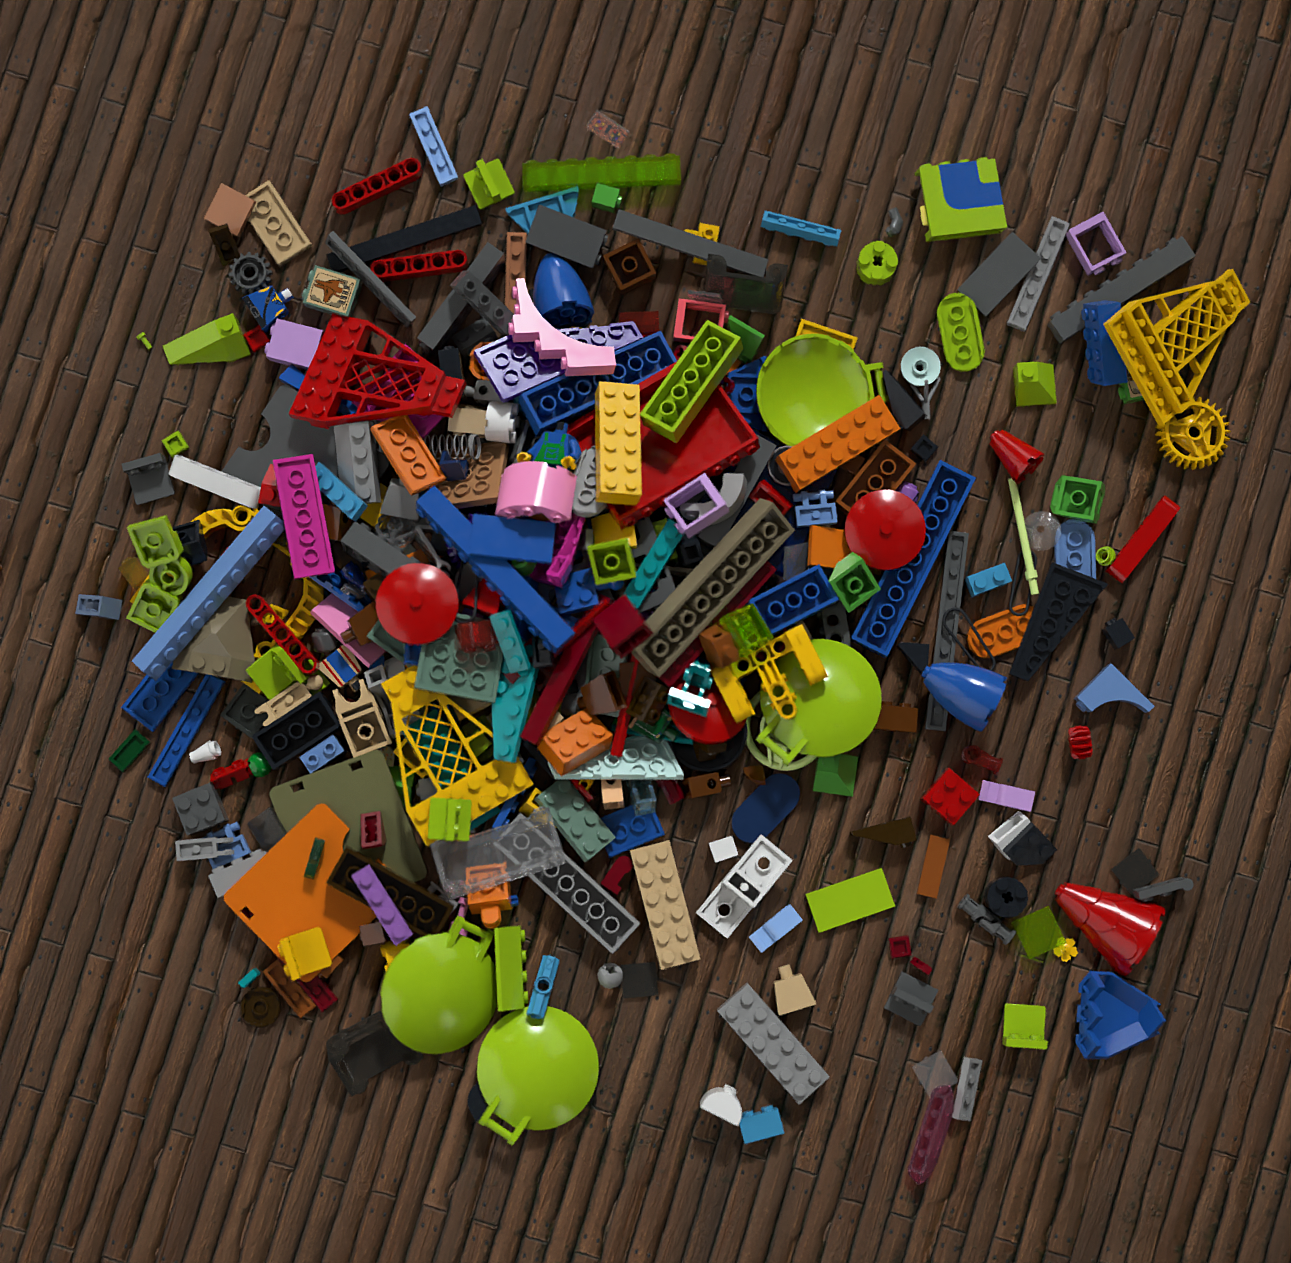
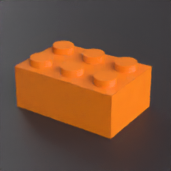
M587 708L548 729L537 749L562 777L610 749L613 735L596 715H590Z

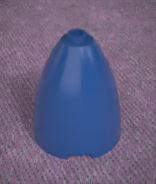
M554 253L546 254L542 258L536 272L533 287V305L541 316L556 330L571 328L572 326L586 328L592 323L591 318L595 312L585 285L576 271L562 257Z
M948 662L934 663L930 667L926 666L921 675L929 692L945 710L979 732L983 731L988 724L986 719L990 718L996 709L1006 687V684L1003 682L1007 680V677L979 666Z

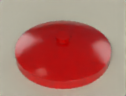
M877 490L862 496L852 506L845 521L844 534L850 552H854L863 558L867 567L888 571L905 566L917 556L925 540L926 525L921 510L908 496L893 490Z
M424 563L407 564L392 571L383 580L376 597V611L383 628L394 639L409 645H425L437 641L451 629L458 614L459 600L453 582L440 569Z
M684 673L671 688L682 691L686 683L683 680ZM715 679L711 688H706L703 696L704 699L711 701L706 717L668 704L671 718L677 728L688 738L703 744H719L730 740L742 729L747 720L746 718L736 723ZM690 685L687 693L698 696L701 688Z

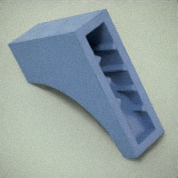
M1112 664L1106 665L1074 698L1077 701L1076 706L1083 712H1092L1098 706L1110 701L1132 704L1144 713L1149 712L1154 707Z

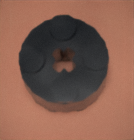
M1003 876L989 882L985 889L984 900L989 911L993 914L1010 918L1018 916L1027 906L1028 892L1026 887L1017 879ZM1008 892V896L1010 897L1009 901L1006 900L1005 903L1002 894H1006Z

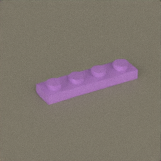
M370 865L351 875L395 946L413 935Z

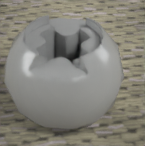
M614 963L604 964L600 967L597 974L599 983L608 989L619 986L623 979L621 968Z

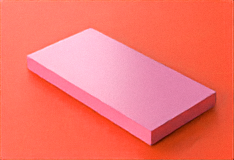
M331 593L313 608L310 614L369 668L387 651L375 642L359 646L355 639L347 644L344 643L340 633L350 629L346 621L358 613V611Z

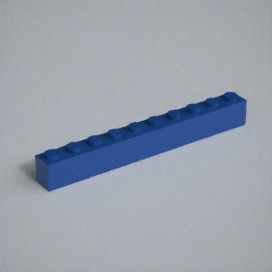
M435 485L416 501V512L423 519L426 517L430 521L431 528L436 533L440 532L445 537V543L450 548L454 547L459 552L458 556L465 563L468 561L471 564L473 572L478 577L482 576L487 581V587L492 592L496 591L501 596L500 600L505 606L508 607L510 605L513 608L515 616L520 621L524 620L529 625V631L534 636L538 635L543 640L542 644L547 650H553L556 654L574 638L575 632L505 559L469 555L472 524Z

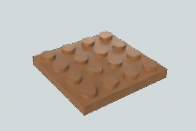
M490 442L481 444L480 457L477 460L472 458L468 460L469 470L466 479L456 481L445 480L435 485V487L457 509L497 503L501 475L504 473V469H506L509 443ZM475 445L474 457L477 455V445ZM461 447L458 455L459 458L463 457ZM468 447L465 455L466 458H470ZM453 448L452 454H451V457H452V458H455V457H456V455H455V453H454V448ZM437 451V455H436L437 458H440V457H441L439 451ZM434 458V459L436 460V462L438 463V465H439L440 460H437L436 458ZM432 487L426 489V490L424 491V494H425L429 489H431Z

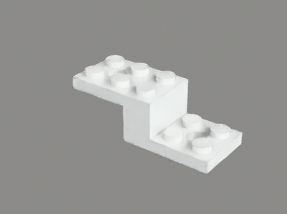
M760 834L696 913L724 937L728 938L793 860ZM762 857L769 859L770 865L766 869H761L758 866V860ZM722 904H727L730 907V912L726 916L719 914L718 908Z

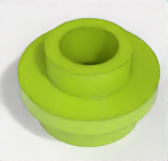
M1105 546L1098 549L1096 552L1097 562L1102 566L1111 565L1115 560L1113 548Z

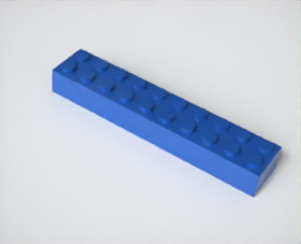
M942 460L937 463L917 503L926 525L923 546L917 556L905 566L883 571L878 581L881 590L870 597L850 637L851 642L883 658L888 656L976 477Z

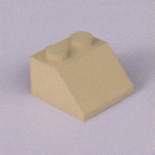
M458 404L453 418L448 420V431L454 432L453 435L463 436V434L472 433L477 434L479 438H485V426L488 427V420H485L487 407Z

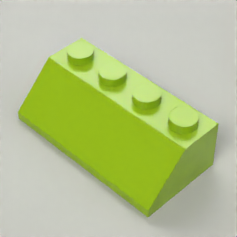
M521 925L496 927L494 932L498 1011L524 1009L525 1004L529 1003L528 991H524V983H528L527 971H523V963L527 962L526 950H522V942H526L525 930H521Z

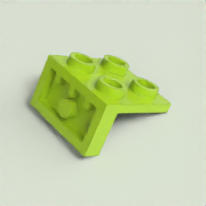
M277 644L245 670L269 700L278 695L294 680L301 684L307 679L284 649Z
M1006 1003L1004 1005L1002 1044L1008 1047L1047 1049L1048 1041L1044 1039L1046 1007Z

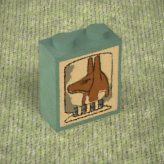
M315 265L314 270H311L308 275V288L304 289L301 299L305 307L330 315L337 314L352 317L363 285L361 279Z

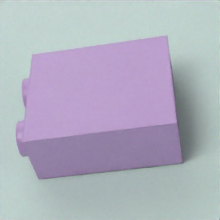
M276 319V323H273L270 329V335H272L270 343L267 342L265 347L266 357L273 362L289 366L293 365L297 368L308 370L324 332L320 329Z

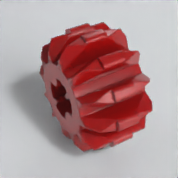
M1082 725L1069 728L1068 741L1072 758L1086 759L1091 757L1093 750L1089 728Z

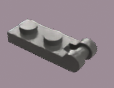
M1178 877L1133 889L1132 892L1134 898L1145 902L1153 900L1155 895L1173 894L1172 891L1177 889L1189 891L1194 885L1191 879Z

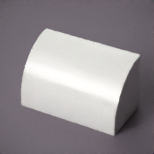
M1017 811L988 836L996 848L1008 860L1010 858L1002 850L1030 823V820L1020 811Z

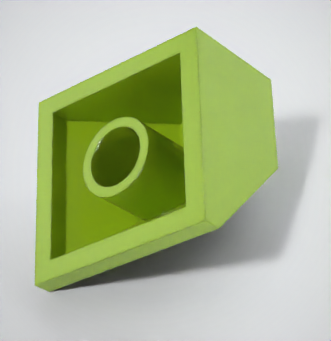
M1023 362L1017 363L1014 366L1016 407L1056 404L1053 364Z

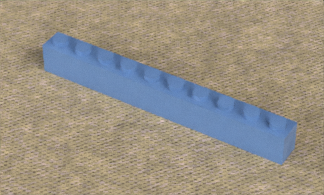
M263 506L135 656L132 662L145 674L157 681L285 530L284 522Z

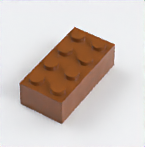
M884 439L835 501V506L848 515L852 506L862 496L877 490L895 491L916 463Z

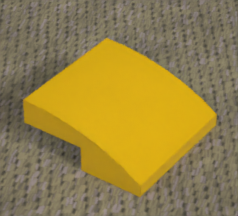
M610 513L591 519L594 544L628 538L631 549H637L634 525L621 530Z

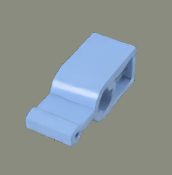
M788 904L752 933L749 938L762 953L798 925L802 918Z

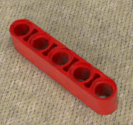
M408 158L335 193L332 197V204L339 214H347L418 180L423 172L420 162L416 158ZM411 166L418 167L413 173L408 171ZM398 174L400 178L397 181L390 180L391 176ZM375 183L382 184L381 188L377 190L373 189V185ZM359 191H363V192H364L363 197H361V198H356V197H355V194H356L357 192H359ZM346 200L344 206H337L338 201Z
M451 250L377 260L372 263L371 271L382 282L462 272L468 267V259L464 251ZM458 257L464 259L460 265L454 264V260ZM437 260L444 261L442 267L434 266ZM419 262L425 264L421 270L415 269V265ZM398 265L405 266L402 272H396L395 269ZM378 268H385V272L382 275L376 274Z
M1164 495L1115 557L1114 562L1108 566L1106 572L1122 584L1181 507Z
M259 595L249 596L246 600L247 609L276 643L284 649L296 666L306 674L312 675L317 673L320 665L316 657L269 603ZM259 599L261 606L259 609L254 610L252 603ZM272 614L274 616V622L270 625H267L265 623V618L268 615ZM285 629L288 635L284 640H280L278 634L281 630ZM294 645H299L301 648L300 653L297 655L291 653ZM307 660H313L314 662L311 670H306L304 667Z

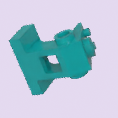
M697 661L694 664L691 663L690 669L686 668L683 680L686 683L682 691L671 688L667 704L706 717L711 701L704 699L703 696L706 688L710 689L714 677H711L710 666L700 664ZM690 685L701 688L698 696L687 693Z

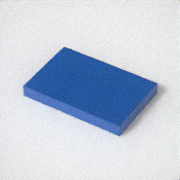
M650 797L600 818L616 837L605 846L609 858L665 835Z

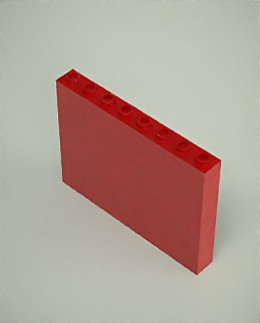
M677 361L637 384L640 389V413ZM718 384L677 443L645 427L640 417L641 497L637 505L607 503L605 507L621 530L625 527L629 528L639 519L650 516L654 510L665 507L664 499L705 473L708 478L717 476L730 465H736L742 458L754 454L760 448L758 437L720 384ZM595 409L568 425L567 433L578 441L581 452L595 445Z

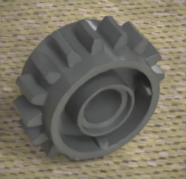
M248 252L245 256L240 254L239 259L234 258V265H230L232 272L229 273V276L234 278L230 281L231 284L236 285L235 289L237 291L242 289L243 295H246L247 292L252 294L266 288L268 283H272L269 276L273 275V272L268 270L271 268L270 263H266L267 259L264 256L260 258L258 253L252 255ZM250 270H254L255 275L251 278H247V273Z

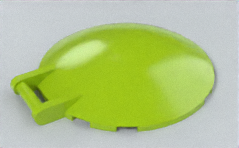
M804 334L793 337L776 347L766 358L760 369L756 384V401L760 416L765 426L775 438L786 446H795L875 398L870 371H874L878 395L881 396L884 403L889 402V396H886L882 373L883 362L865 365L864 361L854 352V349L843 341L828 335Z
M810 639L829 676L810 686L793 652L775 661L780 674L785 673L788 679L786 684L790 692H794L797 697L794 702L798 712L793 719H784L780 716L777 709L773 711L770 705L772 701L768 693H764L761 687L760 706L767 727L756 738V741L768 747L783 760L782 763L786 766L799 753L818 757H833L849 752L860 745L874 729L880 715L882 703L879 680L869 662L850 646L829 639ZM781 686L775 687L773 690L774 696L781 697L784 694V688ZM785 705L782 709L785 716L791 715L794 710L793 706ZM770 733L790 749L791 752L787 754L768 738Z
M457 916L449 932L423 936L415 940L406 949L403 948L388 967L383 979L381 1009L386 1024L400 1042L422 1053L442 1054L466 1046L482 1033L493 1017L498 1003L496 967L486 952L493 939V931L489 929L484 930L465 921V918ZM461 929L482 937L480 942L459 934Z
M547 1006L544 1019H536L526 1015L528 1007L515 1010L502 1017L489 1030L480 1047L477 1062V1078L481 1092L489 1106L478 1123L482 1126L486 1125L505 1138L511 1146L516 1142L523 1129L546 1130L558 1127L572 1120L584 1109L596 1088L599 1061L593 1039L576 1018L560 1009ZM492 1113L515 1127L514 1131L511 1133L490 1119Z

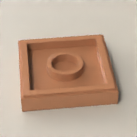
M221 183L204 219L217 226L228 223L231 233L240 237L257 201Z

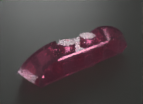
M950 1085L937 1086L930 1096L907 1169L909 1176L917 1185L924 1183L930 1177L936 1167L954 1109V1096Z

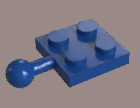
M592 568L570 573L562 587L555 586L560 616L594 609L593 607L596 608L597 604L600 605L598 591L608 588L615 591L620 590L624 585V580L596 585Z

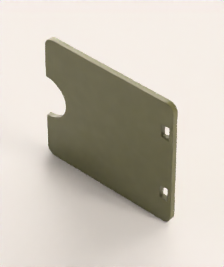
M370 751L277 785L270 790V798L284 835L316 805L323 803L350 828L343 841V851L348 845L375 861L379 858L389 869L413 882L426 877L428 872L382 751ZM361 761L363 767L352 771L350 764ZM303 782L304 789L294 792L291 786ZM381 811L387 841L383 846L363 850L361 845L360 814Z

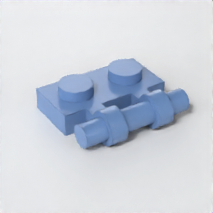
M821 489L818 492L807 493V491H801L800 494H793V502L801 501L802 506H795L794 508L797 528L809 527L811 525L837 524L835 503H827V499L834 498L833 490L825 491V489ZM819 500L820 504L809 505V501Z
M238 822L231 825L228 823L222 829L216 832L211 831L207 833V836L203 837H217V839L226 835L228 838L233 837L234 842L218 844V851L232 849L234 850V855L208 858L213 869L252 853L244 835L241 834L237 837L234 835V832L240 829Z

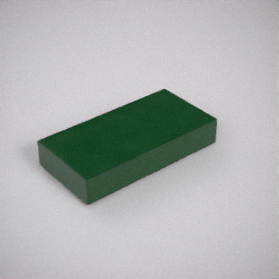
M135 729L108 760L124 773L151 742Z

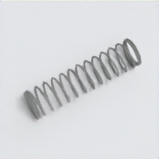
M436 434L432 436V439L427 435L429 438V450L432 449L434 458L437 460L441 459V457H436L438 445L440 455H442L440 446L442 436L444 440L443 451H445L446 447L448 454L449 436L451 438L449 454L451 460L456 458L459 460L463 458L477 460L480 457L481 441L477 434H471L468 440L465 434L461 437L462 458L458 457L460 451V437L458 434L454 436V440L450 434L446 440L444 435L441 434L439 443ZM434 436L436 437L437 444L435 453L433 449ZM456 436L458 437V452H457V453H456V449H455V439H456ZM464 436H465V440H466L465 453H464V451H463V437H464ZM474 437H476V440H477V455H476V457H474V450H475V438H474ZM379 445V451L383 453V450ZM453 447H454V453H455V455H456L455 458H452V457H451ZM467 447L469 449L470 458L465 457L467 453Z

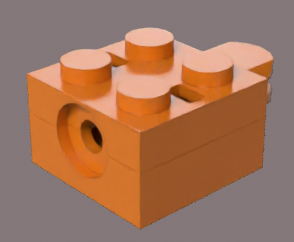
M506 862L466 867L467 898L471 914L481 913V920L486 928L493 929L498 927L501 923V911L512 909L510 877Z

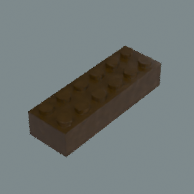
M348 845L346 846L326 881L327 884L371 908L351 876L365 866L370 865L409 929L421 936L439 934L454 907L453 903Z

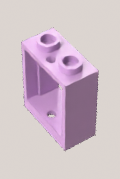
M1104 212L1069 229L1065 235L1088 276L1093 273L1095 275L1102 273L1106 270L1105 267L1110 264L1112 266L1119 264L1123 261L1122 258L1126 254ZM1099 226L1115 255L1092 266L1077 237Z
M705 473L664 499L667 506L664 510L670 519L673 517L676 519V528L680 534L685 533L688 538L730 512L727 504ZM705 489L716 507L691 524L686 525L675 508Z

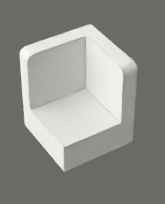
M732 836L709 843L715 862L738 855Z

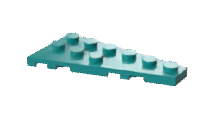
M526 645L524 648L527 656H533L532 645ZM504 655L496 701L492 704L494 759L516 764L522 740L520 735L526 724L539 669L533 668L532 663L529 669L518 672L520 677L512 684L501 673H510Z

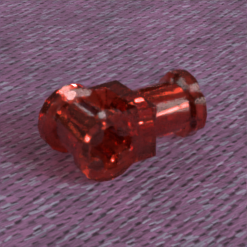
M967 746L961 751V759L967 764L984 767L993 771L995 775L1001 768L1003 758L993 757L989 753L982 751L978 746ZM973 751V754L976 755L975 758L970 759L968 752Z

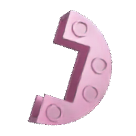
M520 462L510 465L504 469V473L501 475L495 516L515 518L516 516H532L533 514L543 513L554 523L570 520L577 476L560 466H557L556 469L547 467V463Z

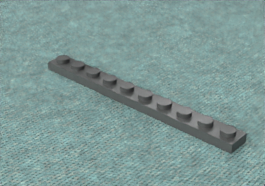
M949 531L947 535L932 664L954 663L956 641L945 629L943 616L948 609L960 608L969 533ZM951 611L946 616V624L957 638L960 612ZM929 692L925 729L945 732L948 711Z

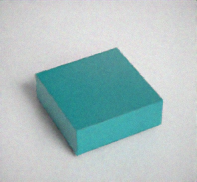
M257 968L252 969L238 984L242 988L248 987L261 975V972Z

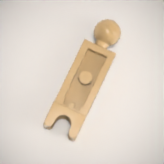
M311 675L306 684L304 682L301 684L296 682L267 703L255 709L254 712L256 714L268 713V719L263 722L264 727L311 698L310 690H319L323 685V679L319 675Z

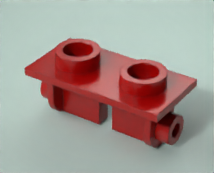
M248 758L245 760L238 759L226 768L219 767L215 769L210 776V782H213L215 789L219 788L221 790L233 785L231 777H235L237 783L250 778V775L253 773L250 767H248Z

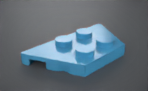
M576 186L505 209L507 214L528 234L539 204L575 218L579 188Z

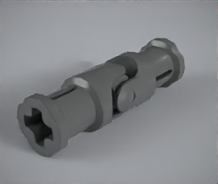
M968 893L957 905V908L968 913L971 916L970 918L988 933L994 934L1001 939L1004 945H1007L1014 937L1015 930H1011L1003 924L1002 920L984 905L976 903L970 898Z

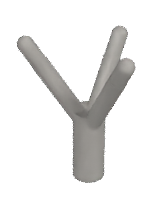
M937 377L929 395L928 380L924 381V398L916 386L911 384V388L922 403V410L928 415L925 419H930V400L941 380L940 377Z

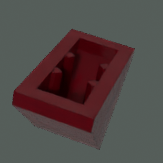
M381 811L360 814L362 849L383 846L387 840Z

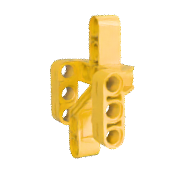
M739 611L734 616V624L748 653L740 656L738 661L724 668L712 669L711 673L736 723L755 714L739 679L757 670L763 681L761 687L764 693H768L772 701L770 705L773 711L777 709L782 718L787 720L793 719L798 712L794 702L797 697L794 692H790L786 684L788 679L785 673L780 674L775 661L793 652L810 686L829 676L802 624L765 643L752 616L746 611ZM743 615L749 618V622L745 626H741L738 623L739 618ZM752 633L758 635V640L755 644H750L747 641L748 636ZM779 642L785 644V650L782 653H777L774 649L775 645ZM761 651L767 653V659L764 662H758L756 659L757 654ZM741 661H748L749 668L746 671L739 670L738 665ZM777 686L784 688V694L781 697H775L773 694V690ZM788 704L792 705L793 713L785 716L782 712L783 707Z

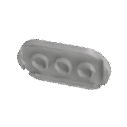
M594 445L592 448L582 452V456L578 460L573 473L577 476L572 513L580 517L595 516L607 504L596 502V448Z

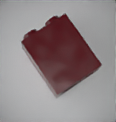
M625 594L593 619L611 649L621 659L654 634L637 607Z

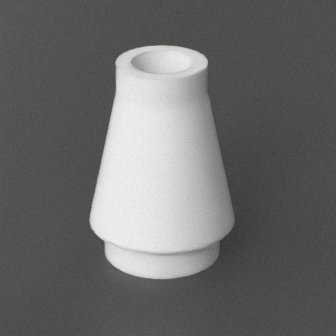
M209 740L191 752L189 756L193 764L215 760L221 755V748L217 741Z

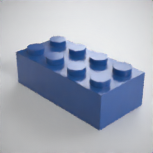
M1103 300L1083 304L1081 314L1082 319L1085 321L1083 335L1087 342L1085 356L1089 363L1087 376L1090 383L1108 386L1128 382L1126 365L1103 325L1121 309L1120 302Z
M820 564L750 599L745 606L763 639L767 640L834 605L839 599Z

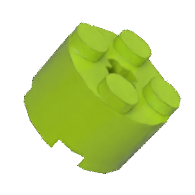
M883 241L871 242L859 254L856 264L857 273L866 284L883 285L893 277L898 264V258L894 249ZM874 261L880 262V263H881L880 266H879V265L875 266V265L873 264Z

